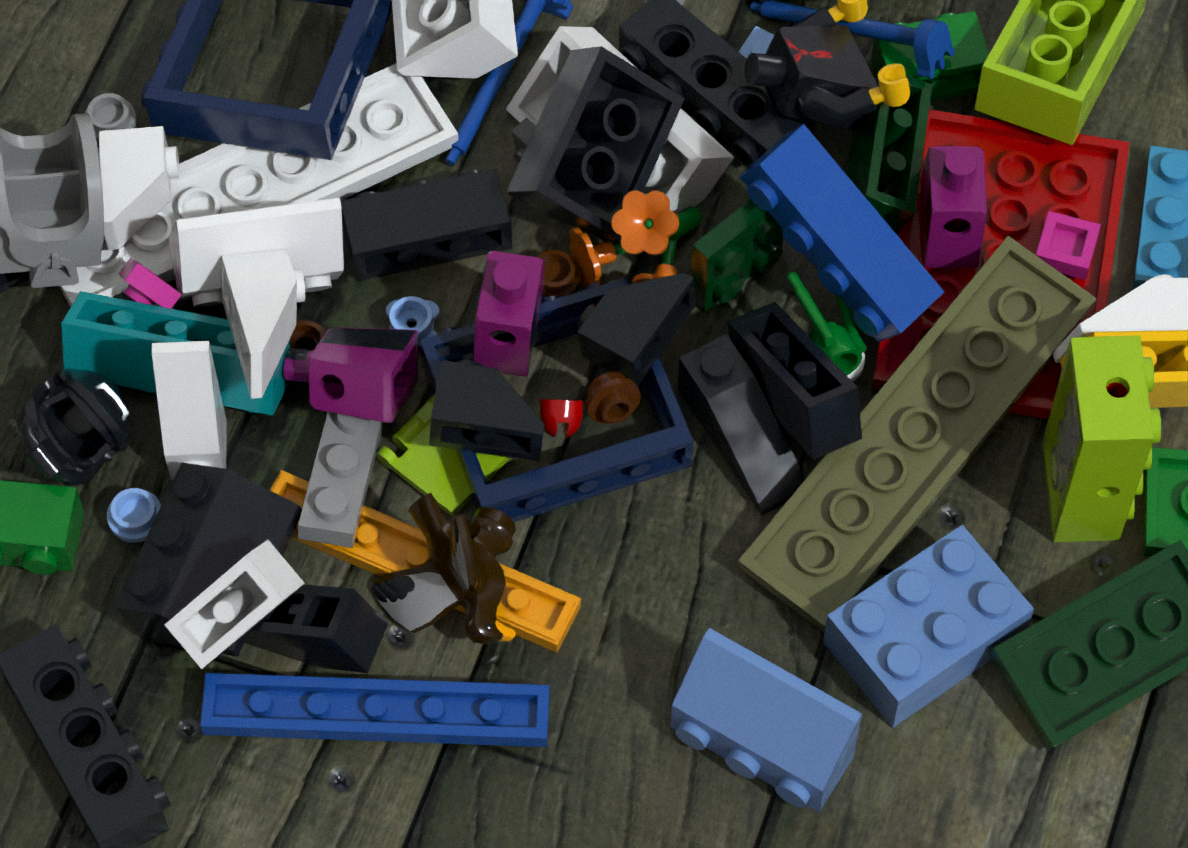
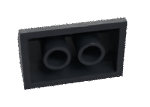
M602 46L570 50L506 192L549 218L579 227L613 241H621V235L617 234L612 228V217L618 210L623 209V198L628 192L634 190L644 191L685 98Z
M181 463L114 608L145 641L182 647L166 628L165 624L245 555L266 540H269L283 557L300 519L302 509L296 503L229 469ZM249 631L221 654L238 657Z

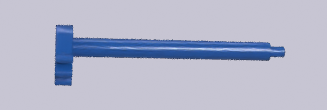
M524 0L526 4L515 22L518 55L541 12L543 11L567 20L573 9V5L570 4L571 0ZM517 57L488 72L457 129L459 141L452 144V148L449 149L450 152L445 160L448 165L454 166L459 156L465 155Z
M753 1L751 3V10L761 12L763 17L796 24L819 10L778 1H765L763 3ZM865 18L858 22L840 20L836 23L837 25L848 26L852 35L913 46L917 64V76L932 79L935 74V68L941 70L945 68L944 55L954 56L955 54L950 32L944 21L925 19L918 28Z

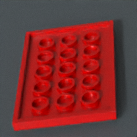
M929 109L920 178L927 151L930 147L978 146L983 149L987 212L978 268H925L943 289L944 293L901 334L879 343L872 389L880 390L1007 236L1036 255L1048 211L1101 224L1086 280L1069 275L1065 276L1097 298L1095 306L1083 321L1107 307L1130 142L1079 134L1074 144L1070 145L1009 122ZM919 178L915 214L900 229L899 238L924 267ZM961 219L948 221L944 228L950 232H959ZM1054 357L1008 413L1049 419L1062 371L1061 364L1055 363Z

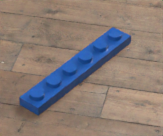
M206 673L200 728L203 735L547 747L550 685Z

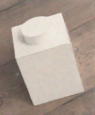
M163 126L99 131V158L104 204V236L108 250L120 249L171 200V179L180 178L179 155L177 146L168 147Z
M266 540L239 560L170 619L165 626L198 666L203 669L305 583L272 543Z

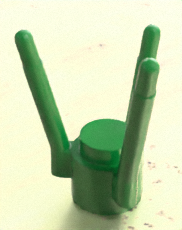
M789 272L787 279L815 327L809 337L846 375L851 374L862 361L861 353L867 349L858 333L852 310L839 295H836L844 327L838 326L835 322H826L797 273Z

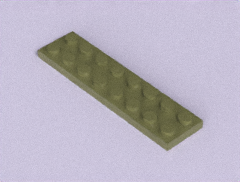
M1007 236L860 413L862 439L825 455L738 560V568L822 632H825L827 615L864 590L1053 358L1056 348L1093 309L1097 298L1017 241Z

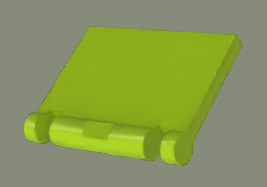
M434 394L392 436L394 443L405 453L398 458L391 449L382 446L376 452V458L383 466L394 471L423 495L432 493L437 505L453 517L454 514H457L472 498V492L456 449L429 445ZM476 452L486 482L511 458Z

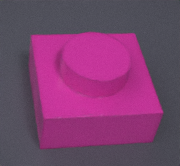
M1048 211L1036 256L1062 274L1086 280L1101 224Z
M132 257L129 258L118 273L129 283L124 293L136 302L150 305L157 303L161 307L172 309L182 295L177 289Z

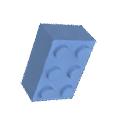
M961 525L828 614L823 643L890 726L894 728L990 662L992 658L988 651L1029 628L1034 608L967 529Z

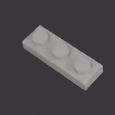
M327 412L298 523V539L353 548L384 422Z

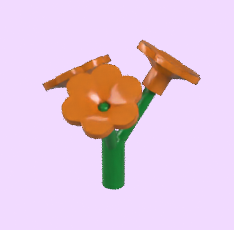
M637 190L628 192L623 198V209L618 210L613 215L611 221L613 230L621 235V242L612 244L610 241L593 246L587 233H582L579 227L570 229V254L579 265L581 283L587 287L598 282L600 286V266L616 261L617 255L626 252L633 255L644 251L652 255L663 253L662 264L656 267L655 273L653 275L646 273L638 274L633 278L632 284L676 275L677 270L673 266L677 241L702 222L700 211L695 207L689 206L679 214H676L670 210L668 196L657 190L651 191L648 194Z

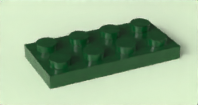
M1181 540L988 651L1047 751L1188 669V550Z

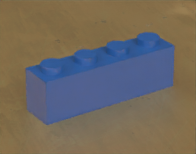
M804 124L784 135L739 176L747 186V193L754 204L772 215L782 227V233L787 243L794 250L803 253L818 270V278L823 286L831 293L841 297L852 310L856 325L865 334L874 337L878 343L901 334L944 293L943 289Z

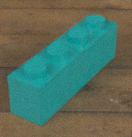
M80 291L61 322L64 369L90 370L103 375L115 385L156 393L152 343L209 341L223 406L241 409L250 413H262L273 416L289 385V381L285 380L283 373L284 358L289 348L288 342L263 397L250 398L227 319Z

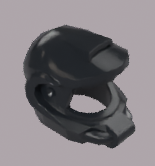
M61 369L53 373L33 390L16 421L18 430L29 449L26 454L27 457L46 479L53 477L68 487L90 483L109 458L119 451L124 452L127 448L131 424L127 402L117 385L103 375L90 370Z

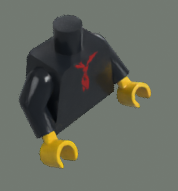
M836 0L837 4L829 10L824 6L801 22L791 27H781L778 29L766 54L751 53L748 56L744 69L746 82L750 85L768 86L779 111L791 118L821 123L833 128L842 127L861 130L868 114L878 109V103L883 102L891 107H899L904 105L910 96L909 81L906 78L905 68L902 64H889L880 69L878 73V86L848 26L836 24L840 20L846 22L861 21L867 14V0Z

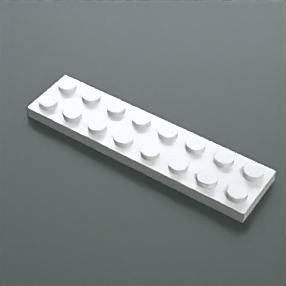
M397 63L364 78L332 160L224 143L179 164L180 178L171 179V200L120 249L108 250L104 236L101 265L76 267L79 283L59 287L70 307L80 291L130 301L132 298L124 293L129 283L118 274L130 257L167 283L175 279L169 237L176 220L339 197L341 201L451 149L452 144L459 141L458 132L421 76H403L397 71ZM311 103L299 109L309 110Z

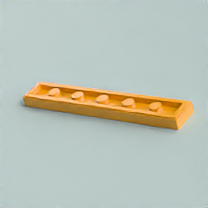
M281 470L270 491L296 503L302 509L309 481ZM365 505L363 506L353 548L298 539V523L291 537L380 577L396 571L425 566L430 558L426 537L420 529ZM500 564L504 571L506 587L497 607L496 617L498 621L514 629L517 636L558 653L581 608V598ZM461 605L454 608L466 613L465 608Z

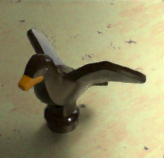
M432 493L422 496L409 507L408 512L426 537L430 558L425 566L392 572L377 579L373 583L372 591L379 603L395 621L413 633L436 623L450 610L461 605L466 610L464 634L473 643L488 644L495 641L509 642L513 640L516 635L515 630L500 623L496 617L497 607L506 587L504 571L496 560V555L504 554L510 550L513 544L512 537L516 530L514 522L500 510L483 507L477 509L472 519L467 521L464 514H454L452 525H450L445 520Z

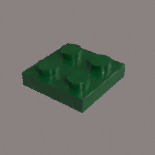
M751 199L692 246L691 276L694 278L696 306L703 313H706L718 302L722 304L729 302L739 293L744 281L758 270L762 273L769 270L776 264L783 253L782 227L769 212L760 209Z

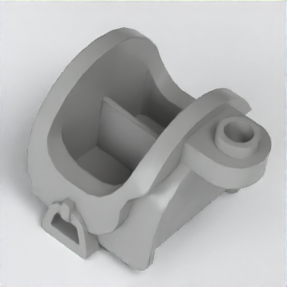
M88 113L73 114L70 121L64 127L47 135L20 136L0 127V274L30 271L29 277L32 288L75 285L79 283L76 267L101 265V251L104 240L102 179L92 119Z

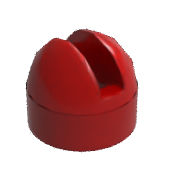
M539 399L538 416L545 424L544 432L551 437H555L558 423H563L565 438L575 434L581 426L584 401Z

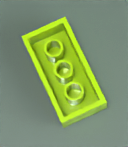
M1019 0L982 66L974 110L1073 145L1141 18L1147 0Z

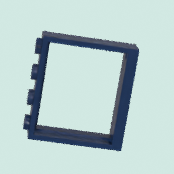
M187 0L186 3H181L176 15V26L170 40H165L160 48L157 69L152 79L146 80L142 89L141 102L142 106H146L151 126H163L166 135L332 160L392 11V0H300L350 8L309 110L182 91L222 0Z
M627 277L600 286L598 282H595L586 287L585 290L567 296L543 298L541 300L533 347L578 334L577 324L585 309L591 304L597 305L608 289L629 285ZM475 323L458 329L454 327L443 328V333L420 340L422 365L433 395L436 392L441 360L450 362L460 360L474 361ZM498 330V335L493 337L502 342H511L516 339L513 334ZM658 357L641 381L660 431L491 484L486 482L476 452L456 449L472 492L471 499L475 509L483 507L494 508L502 511L513 522L692 467L694 441L660 358Z

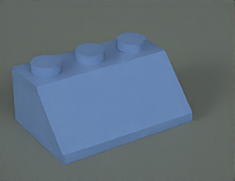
M709 628L701 640L673 701L670 727L675 730L677 737L688 746L696 750L707 748L725 758L727 766L740 776L748 779H754L756 776L774 786L776 793L787 803L799 808H804L807 805L820 812L854 758L862 713Z

